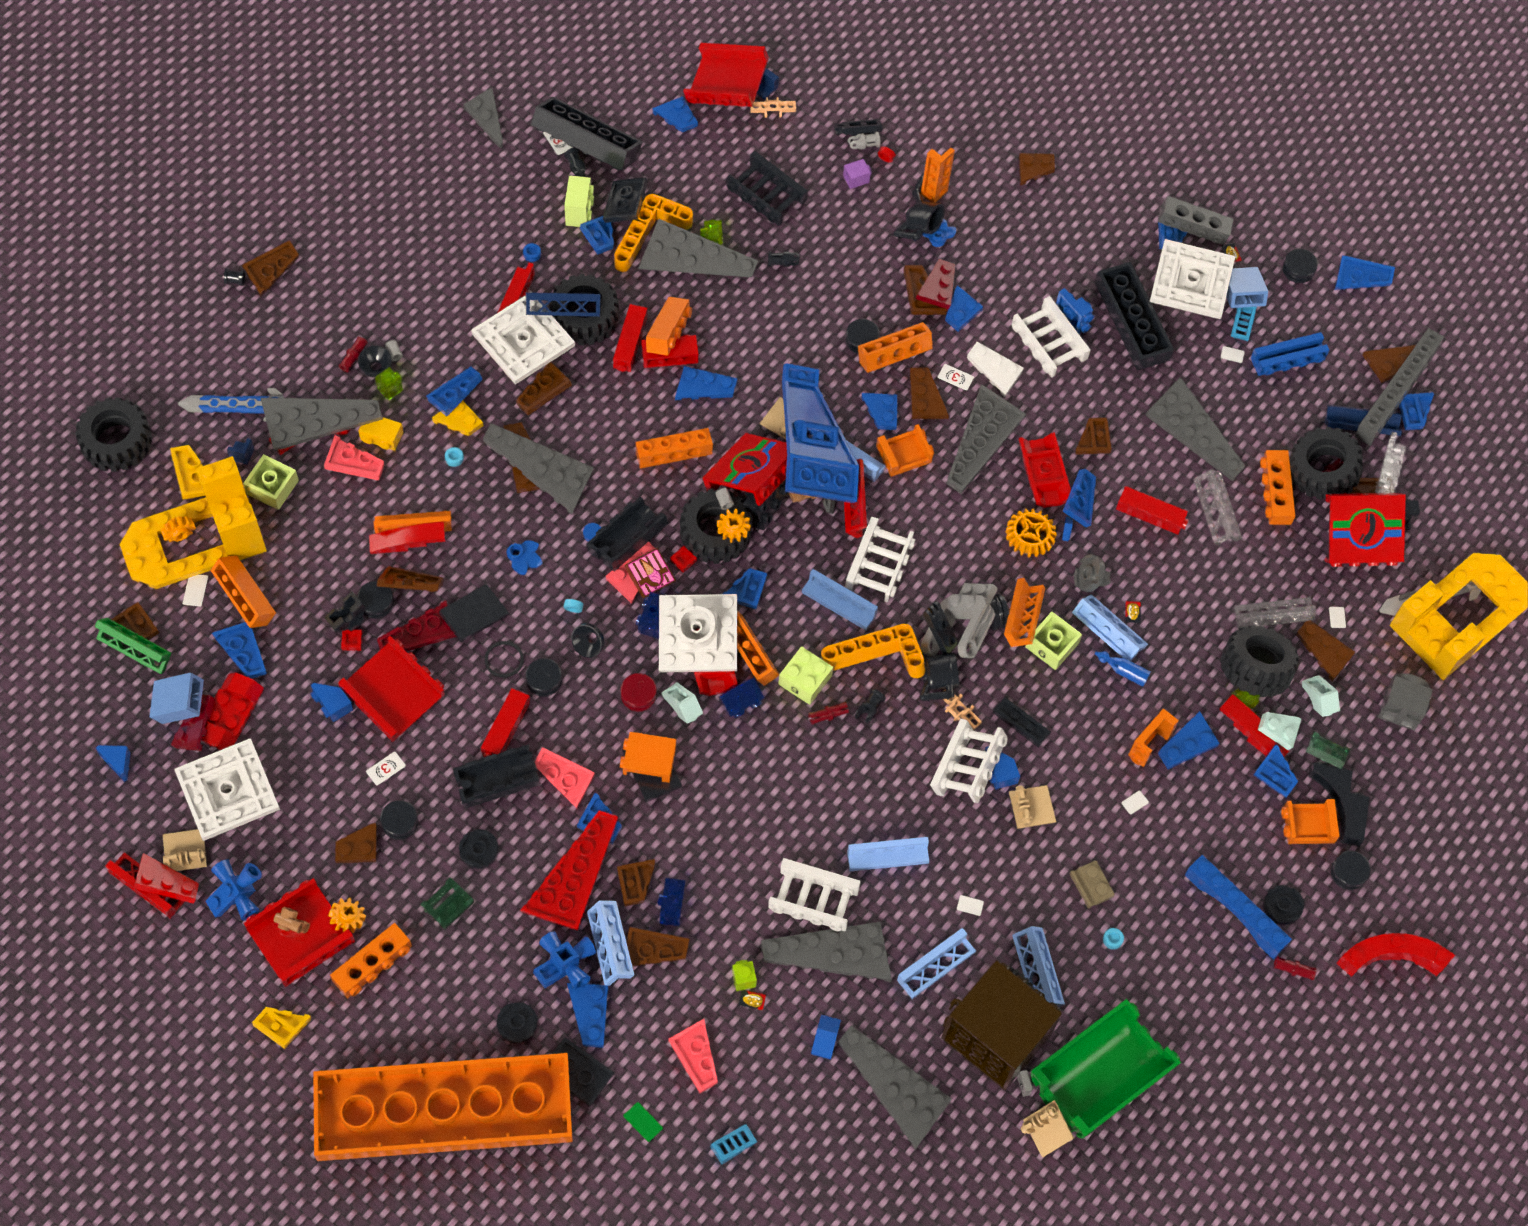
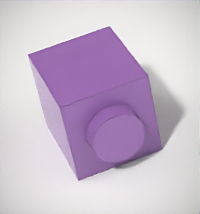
M864 159L844 165L843 176L850 189L869 183L872 171L870 166L866 165Z

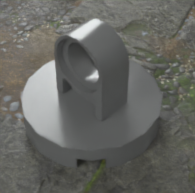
M1086 555L1080 560L1082 563L1080 568L1075 569V586L1084 592H1092L1098 586H1107L1111 583V574L1105 570L1104 561L1098 556Z

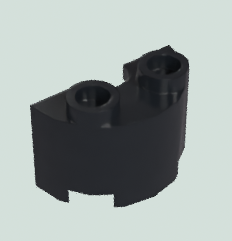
M353 591L342 600L343 605L341 608L332 609L324 617L332 629L338 633L348 629L353 631L364 620L363 614L366 609Z

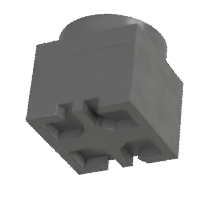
M1411 674L1394 675L1389 687L1385 691L1377 718L1415 731L1426 715L1433 689L1430 688V685L1424 679Z

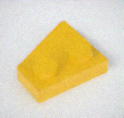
M464 401L448 416H445L440 411L432 417V421L435 424L441 423L446 425L448 429L459 431L467 436L472 435L484 426L481 419Z

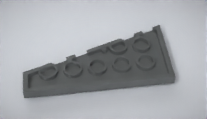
M1181 377L1147 411L1146 416L1231 481H1234L1244 470L1245 465Z
M981 384L946 484L962 494L1025 419L1026 414Z
M261 398L272 446L275 451L383 419L378 400Z
M491 423L483 437V442L496 453L508 459L513 467L516 466L520 469L525 477L543 492L550 494L555 502L561 503L567 508V512L572 515L594 467Z
M880 922L847 927L846 931L831 929L766 939L760 942L763 960L766 963L785 966L793 965L804 969L812 968L836 974L857 975L868 979L876 978L888 982L892 981Z
M851 1025L839 1040V1045L851 1062L858 1068L864 1080L868 1082L874 1094L916 1150L949 1105L952 1098Z

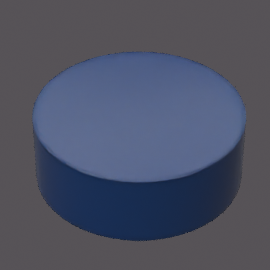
M527 244L523 248V256L527 261L535 262L541 257V249L537 244Z
M596 523L587 524L583 529L584 539L589 542L596 536V532L601 527Z

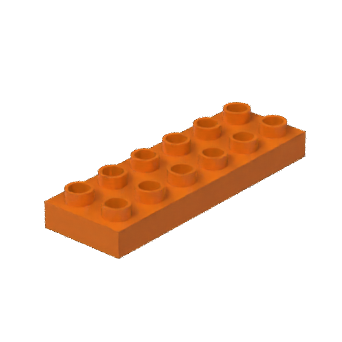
M568 1053L313 1071L314 1156L317 1161L573 1142Z

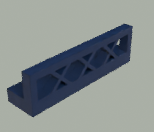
M525 293L526 315L600 317V294ZM530 300H538L542 307L538 311H530ZM551 301H557L561 306L556 312H551L546 307ZM570 301H575L579 305L575 312H569L565 307ZM589 301L596 302V313H588L583 306ZM545 308L548 312H540V311Z
M1327 405L1324 423L1327 427L1357 431L1360 423L1370 410ZM1394 413L1380 434L1401 436L1402 430L1399 428L1401 413Z

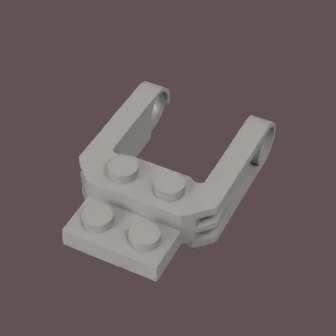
M964 583L959 594H952L940 604L951 628L956 618L970 619L958 644V653L962 658H974L996 615L990 605L998 589L994 584ZM928 628L921 643V651L927 656H934L940 648L930 628ZM930 642H932V650H931V651H930V648H929ZM967 644H969V652H968V653H967V650H966Z

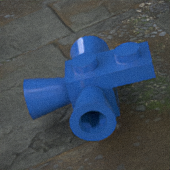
M228 859L215 864L211 871L219 878L222 884L205 901L213 915L221 917L233 904H236L242 921L247 920L253 914H257L259 908L249 897L256 891L252 884L262 877L260 869L252 863H247L240 875L235 876Z
M555 931L544 935L539 945L550 953V960L533 970V974L542 986L547 988L566 975L574 990H579L586 986L591 977L579 968V960L596 954L595 947L590 939L585 936L572 947L568 941L561 944Z

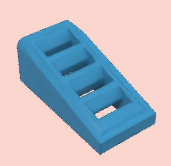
M1257 307L1236 309L1230 337L1245 341L1249 340ZM1245 312L1250 314V316H1246L1240 313ZM1239 318L1247 319V320H1249V321H1248V322L1241 321V320H1239ZM1238 324L1245 325V326H1247V329H1246V328L1239 327V326H1237V325H1238ZM1236 330L1246 332V335L1238 334Z
M745 1124L713 1142L711 1149L722 1165L756 1144L757 1140ZM742 1132L746 1134L747 1138L749 1139V1142H745V1140L741 1136ZM736 1136L742 1144L740 1147L734 1140V1137ZM729 1140L734 1146V1150H731V1148L727 1144ZM721 1145L725 1147L728 1152L727 1154H724L720 1148Z

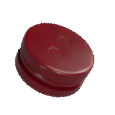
M634 673L624 679L621 684V700L628 709L642 712L651 708L655 703L657 688L650 676L643 673Z

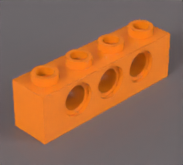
M922 322L859 345V363L869 373L933 349L932 332Z
M709 428L636 442V456L640 469L712 455L713 450Z
M1266 450L1264 456L1260 459V467L1264 471L1262 474V484L1265 485L1263 496L1264 501H1267L1265 516L1269 519V525H1291L1295 518L1289 452L1288 450Z
M393 923L331 973L330 977L347 999L350 996H356L362 990L361 987L366 983H372L378 977V974L382 970L389 969L398 957L408 954L412 947L411 941L397 924ZM386 946L394 947L391 952L383 951ZM370 959L378 960L375 965L367 964ZM354 972H361L359 978H351Z

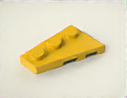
M189 445L170 448L182 499L205 496L196 468L202 467V464Z

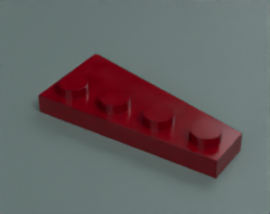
M443 601L434 609L431 608L425 611V614L409 620L404 626L397 627L377 638L379 649L381 650L388 644L387 638L389 636L394 640L396 638L399 639L404 645L403 649L406 652L457 637L439 614L441 609L448 606L447 601Z

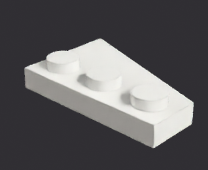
M976 342L967 356V359L979 372L984 373L990 380L989 382L1001 391L1000 394L1004 398L1024 369L979 342Z

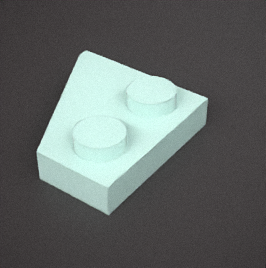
M1266 712L1261 717L1258 730L1285 749L1290 750L1294 746L1301 718Z

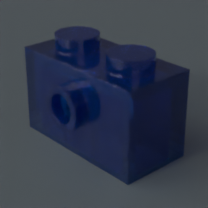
M650 592L649 597H645L642 608L644 610L642 615L638 614L636 625H638V633L659 639L660 594Z
M750 678L718 696L728 717L734 716V718L745 714L744 709L750 706L754 709L761 705V700L765 698L754 678Z
M665 878L663 894H659L658 906H661L660 924L680 926L686 880Z

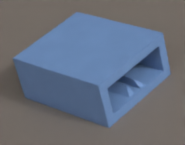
M1258 267L1233 268L1226 295L1230 308L1266 306L1268 289Z
M187 673L154 681L150 718L165 724L200 716L204 679L193 673Z

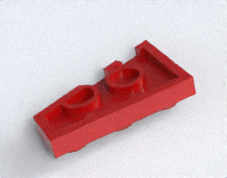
M142 854L134 884L135 889L194 904L199 883L150 856Z

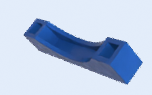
M1201 855L1188 868L1185 876L1198 889L1211 895L1228 908L1248 929L1258 946L1273 960L1287 947L1292 939L1206 857Z

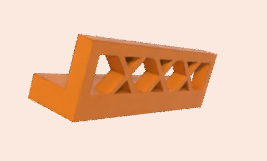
M953 148L948 149L942 156L933 149L927 153L921 195L931 203H936L948 192L955 153Z
M451 511L375 516V534L404 526L444 521L445 531H452Z
M1025 578L1017 579L1004 635L1011 647L1033 644L1046 589L1044 585L1029 587ZM1038 592L1036 596L1030 598L1031 593ZM1032 605L1035 606V608L1027 612L1028 608H1030ZM1029 619L1032 620V621H1031L1029 624H1027L1026 626L1023 625L1027 620H1029ZM1026 632L1028 633L1027 638L1020 639Z

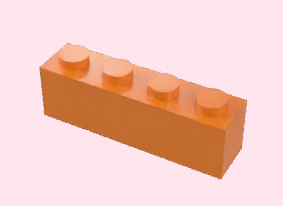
M667 298L646 336L647 352L668 355L671 349L675 347L677 338H680L681 330L686 327L687 319L692 315L689 299Z
M237 556L220 557L210 571L249 628L267 626L276 614L273 607Z
M737 611V649L757 681L765 686L780 674L743 615Z

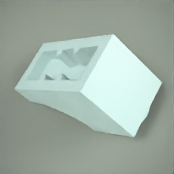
M1320 675L1302 681V687L1309 695L1313 709L1322 717L1330 716L1340 711L1338 691Z
M675 683L661 692L663 698L672 706L678 717L687 724L695 721L698 716L703 714L696 696L679 683Z

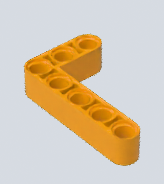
M656 194L647 195L642 203L638 220L632 221L614 254L616 270L626 272L630 269L656 220L661 219L682 229H690L693 225V211L691 208Z
M908 624L896 625L824 647L821 651L822 660L833 666V671L900 651L908 674L912 678H920L926 672L924 657L914 631Z

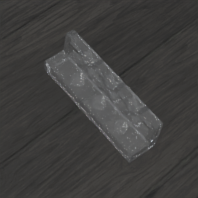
M1396 432L1391 433L1386 446L1375 493H1395L1406 450V446L1395 444Z
M1211 469L1195 477V486L1214 544L1218 545L1228 539L1234 541L1242 539L1221 473ZM1208 478L1209 484L1206 489H1203L1200 481ZM1209 493L1214 496L1212 505H1208L1206 501ZM1214 510L1219 511L1220 514L1217 522L1212 520ZM1222 526L1226 534L1218 538L1217 532L1219 527Z
M1311 597L1234 606L1238 629L1250 625L1258 627L1314 620L1316 615L1315 605L1312 606ZM1307 603V606L1297 607L1299 604ZM1280 606L1287 607V609L1277 610ZM1262 608H1266L1269 610L1258 612ZM1245 610H1247L1248 612H1250V613L1240 614V611H1245Z

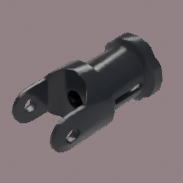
M577 148L568 149L564 153V157L569 161L571 171L575 176L585 177V162L580 158L579 150Z
M768 251V267L772 265L790 267L799 264L800 255L798 253L789 251L772 253Z
M871 689L867 700L863 701L856 711L855 719H858L862 713H868L865 722L867 724L870 723L877 713L880 703L885 701V695L877 689Z

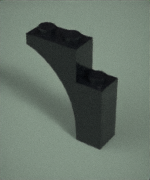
M1322 762L1314 763L1309 770V778L1319 783L1329 793L1331 798L1335 799V805L1341 821L1340 843L1360 847L1365 838L1370 797L1364 796V794L1359 792L1350 793L1353 771L1347 770L1345 767L1328 766Z

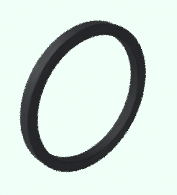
M509 641L493 644L485 654L487 670L492 675L500 678L514 676L520 671L524 663L522 650L516 644ZM510 645L518 650L521 661L515 671L508 674H499L489 667L488 655L495 647Z

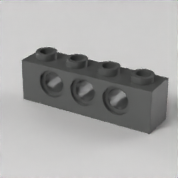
M1167 196L1161 205L1158 222L1224 245L1231 234L1233 218Z

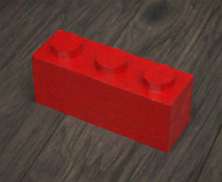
M683 335L677 338L675 347L671 349L668 355L647 352L646 340H641L644 368L698 363L696 335Z

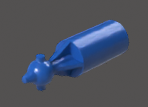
M1105 651L1095 652L1099 661L1102 663L1108 662L1115 673L1142 687L1145 685L1151 671L1124 657H1110Z

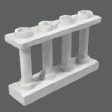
M1049 296L1044 299L1042 310L1024 319L1015 314L1012 320V328L1022 337L1023 343L1031 349L1033 357L1039 360L1043 370L1051 377H1054L1058 365L1073 357H1078L1083 362L1088 359L1090 349ZM1044 316L1048 317L1052 322L1033 333L1027 327L1030 323ZM1053 330H1058L1062 337L1042 347L1037 341L1041 336ZM1064 343L1071 347V351L1054 360L1047 354V352Z
M871 516L846 578L845 588L852 590L854 584L858 585L859 583L886 593L884 601L888 602L889 598L895 595L897 589L895 583L901 580L903 574L901 570L902 565L906 566L909 559L907 552L909 549H913L916 539H913V531H910L908 538L880 529L877 526L878 519ZM879 536L902 544L904 548L902 553L899 554L876 546L871 541L873 537ZM867 552H873L898 561L895 570L868 561V558H865ZM868 568L892 577L889 586L862 577L859 574L860 569Z
M960 719L930 784L936 795L944 796L946 790L950 788L968 792L973 802L979 803L980 798L984 795L988 780L992 777V771L999 762L1001 751L1007 744V735L1004 730L998 727L994 735L974 731L967 720ZM971 738L991 742L987 752L967 748L966 746ZM963 755L983 759L980 768L958 763ZM955 772L976 776L972 785L951 781Z
M783 858L781 874H784L785 877L778 897H770L768 908L778 914H789L795 919L809 920L815 925L829 926L835 931H846L848 920L844 919L843 916L850 896H858L860 880ZM794 878L804 881L797 904L785 901L791 881ZM812 884L823 887L816 910L804 907ZM833 889L842 892L835 916L824 913L830 891Z

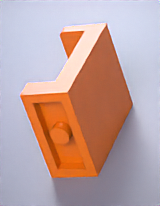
M919 424L915 425L914 430L887 440L884 435L877 438L876 447L891 477L932 463L934 449L931 444H928L924 429L921 430Z
M1163 708L1134 741L1128 755L1135 764L1144 767L1152 753V749L1147 745L1157 734L1168 740L1172 736L1179 720Z
M630 732L629 738L624 740L623 750H626L625 756H621L620 768H623V775H627V772L658 776L662 777V782L670 783L677 739Z
M1327 799L1324 804H1292V801H1287L1284 807H1282L1281 816L1282 819H1285L1283 831L1284 837H1287L1288 844L1335 843L1339 838L1335 799Z

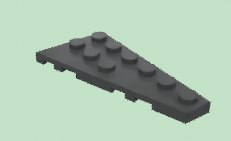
M658 219L638 269L752 278L758 260Z

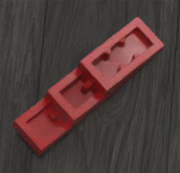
M444 521L423 523L369 535L370 554L408 551V548L427 547V543L445 542Z
M1232 694L1220 707L1219 710L1234 722L1233 726L1247 736V741L1266 757L1275 745L1279 746L1283 757L1289 753L1290 750L1285 749L1258 730L1261 719L1235 695Z

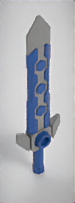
M267 388L270 397L191 395L178 402V405L188 412L264 414L261 398L284 397L275 388Z

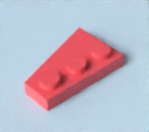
M335 435L324 468L326 470L380 480L384 461L366 451L362 452L355 448V445L346 443Z
M649 542L615 572L612 570L606 575V580L631 604L634 602L639 591L624 566L656 549Z
M542 747L535 760L537 770L578 809L595 776V772Z
M704 1019L668 1039L699 1094L718 1084Z

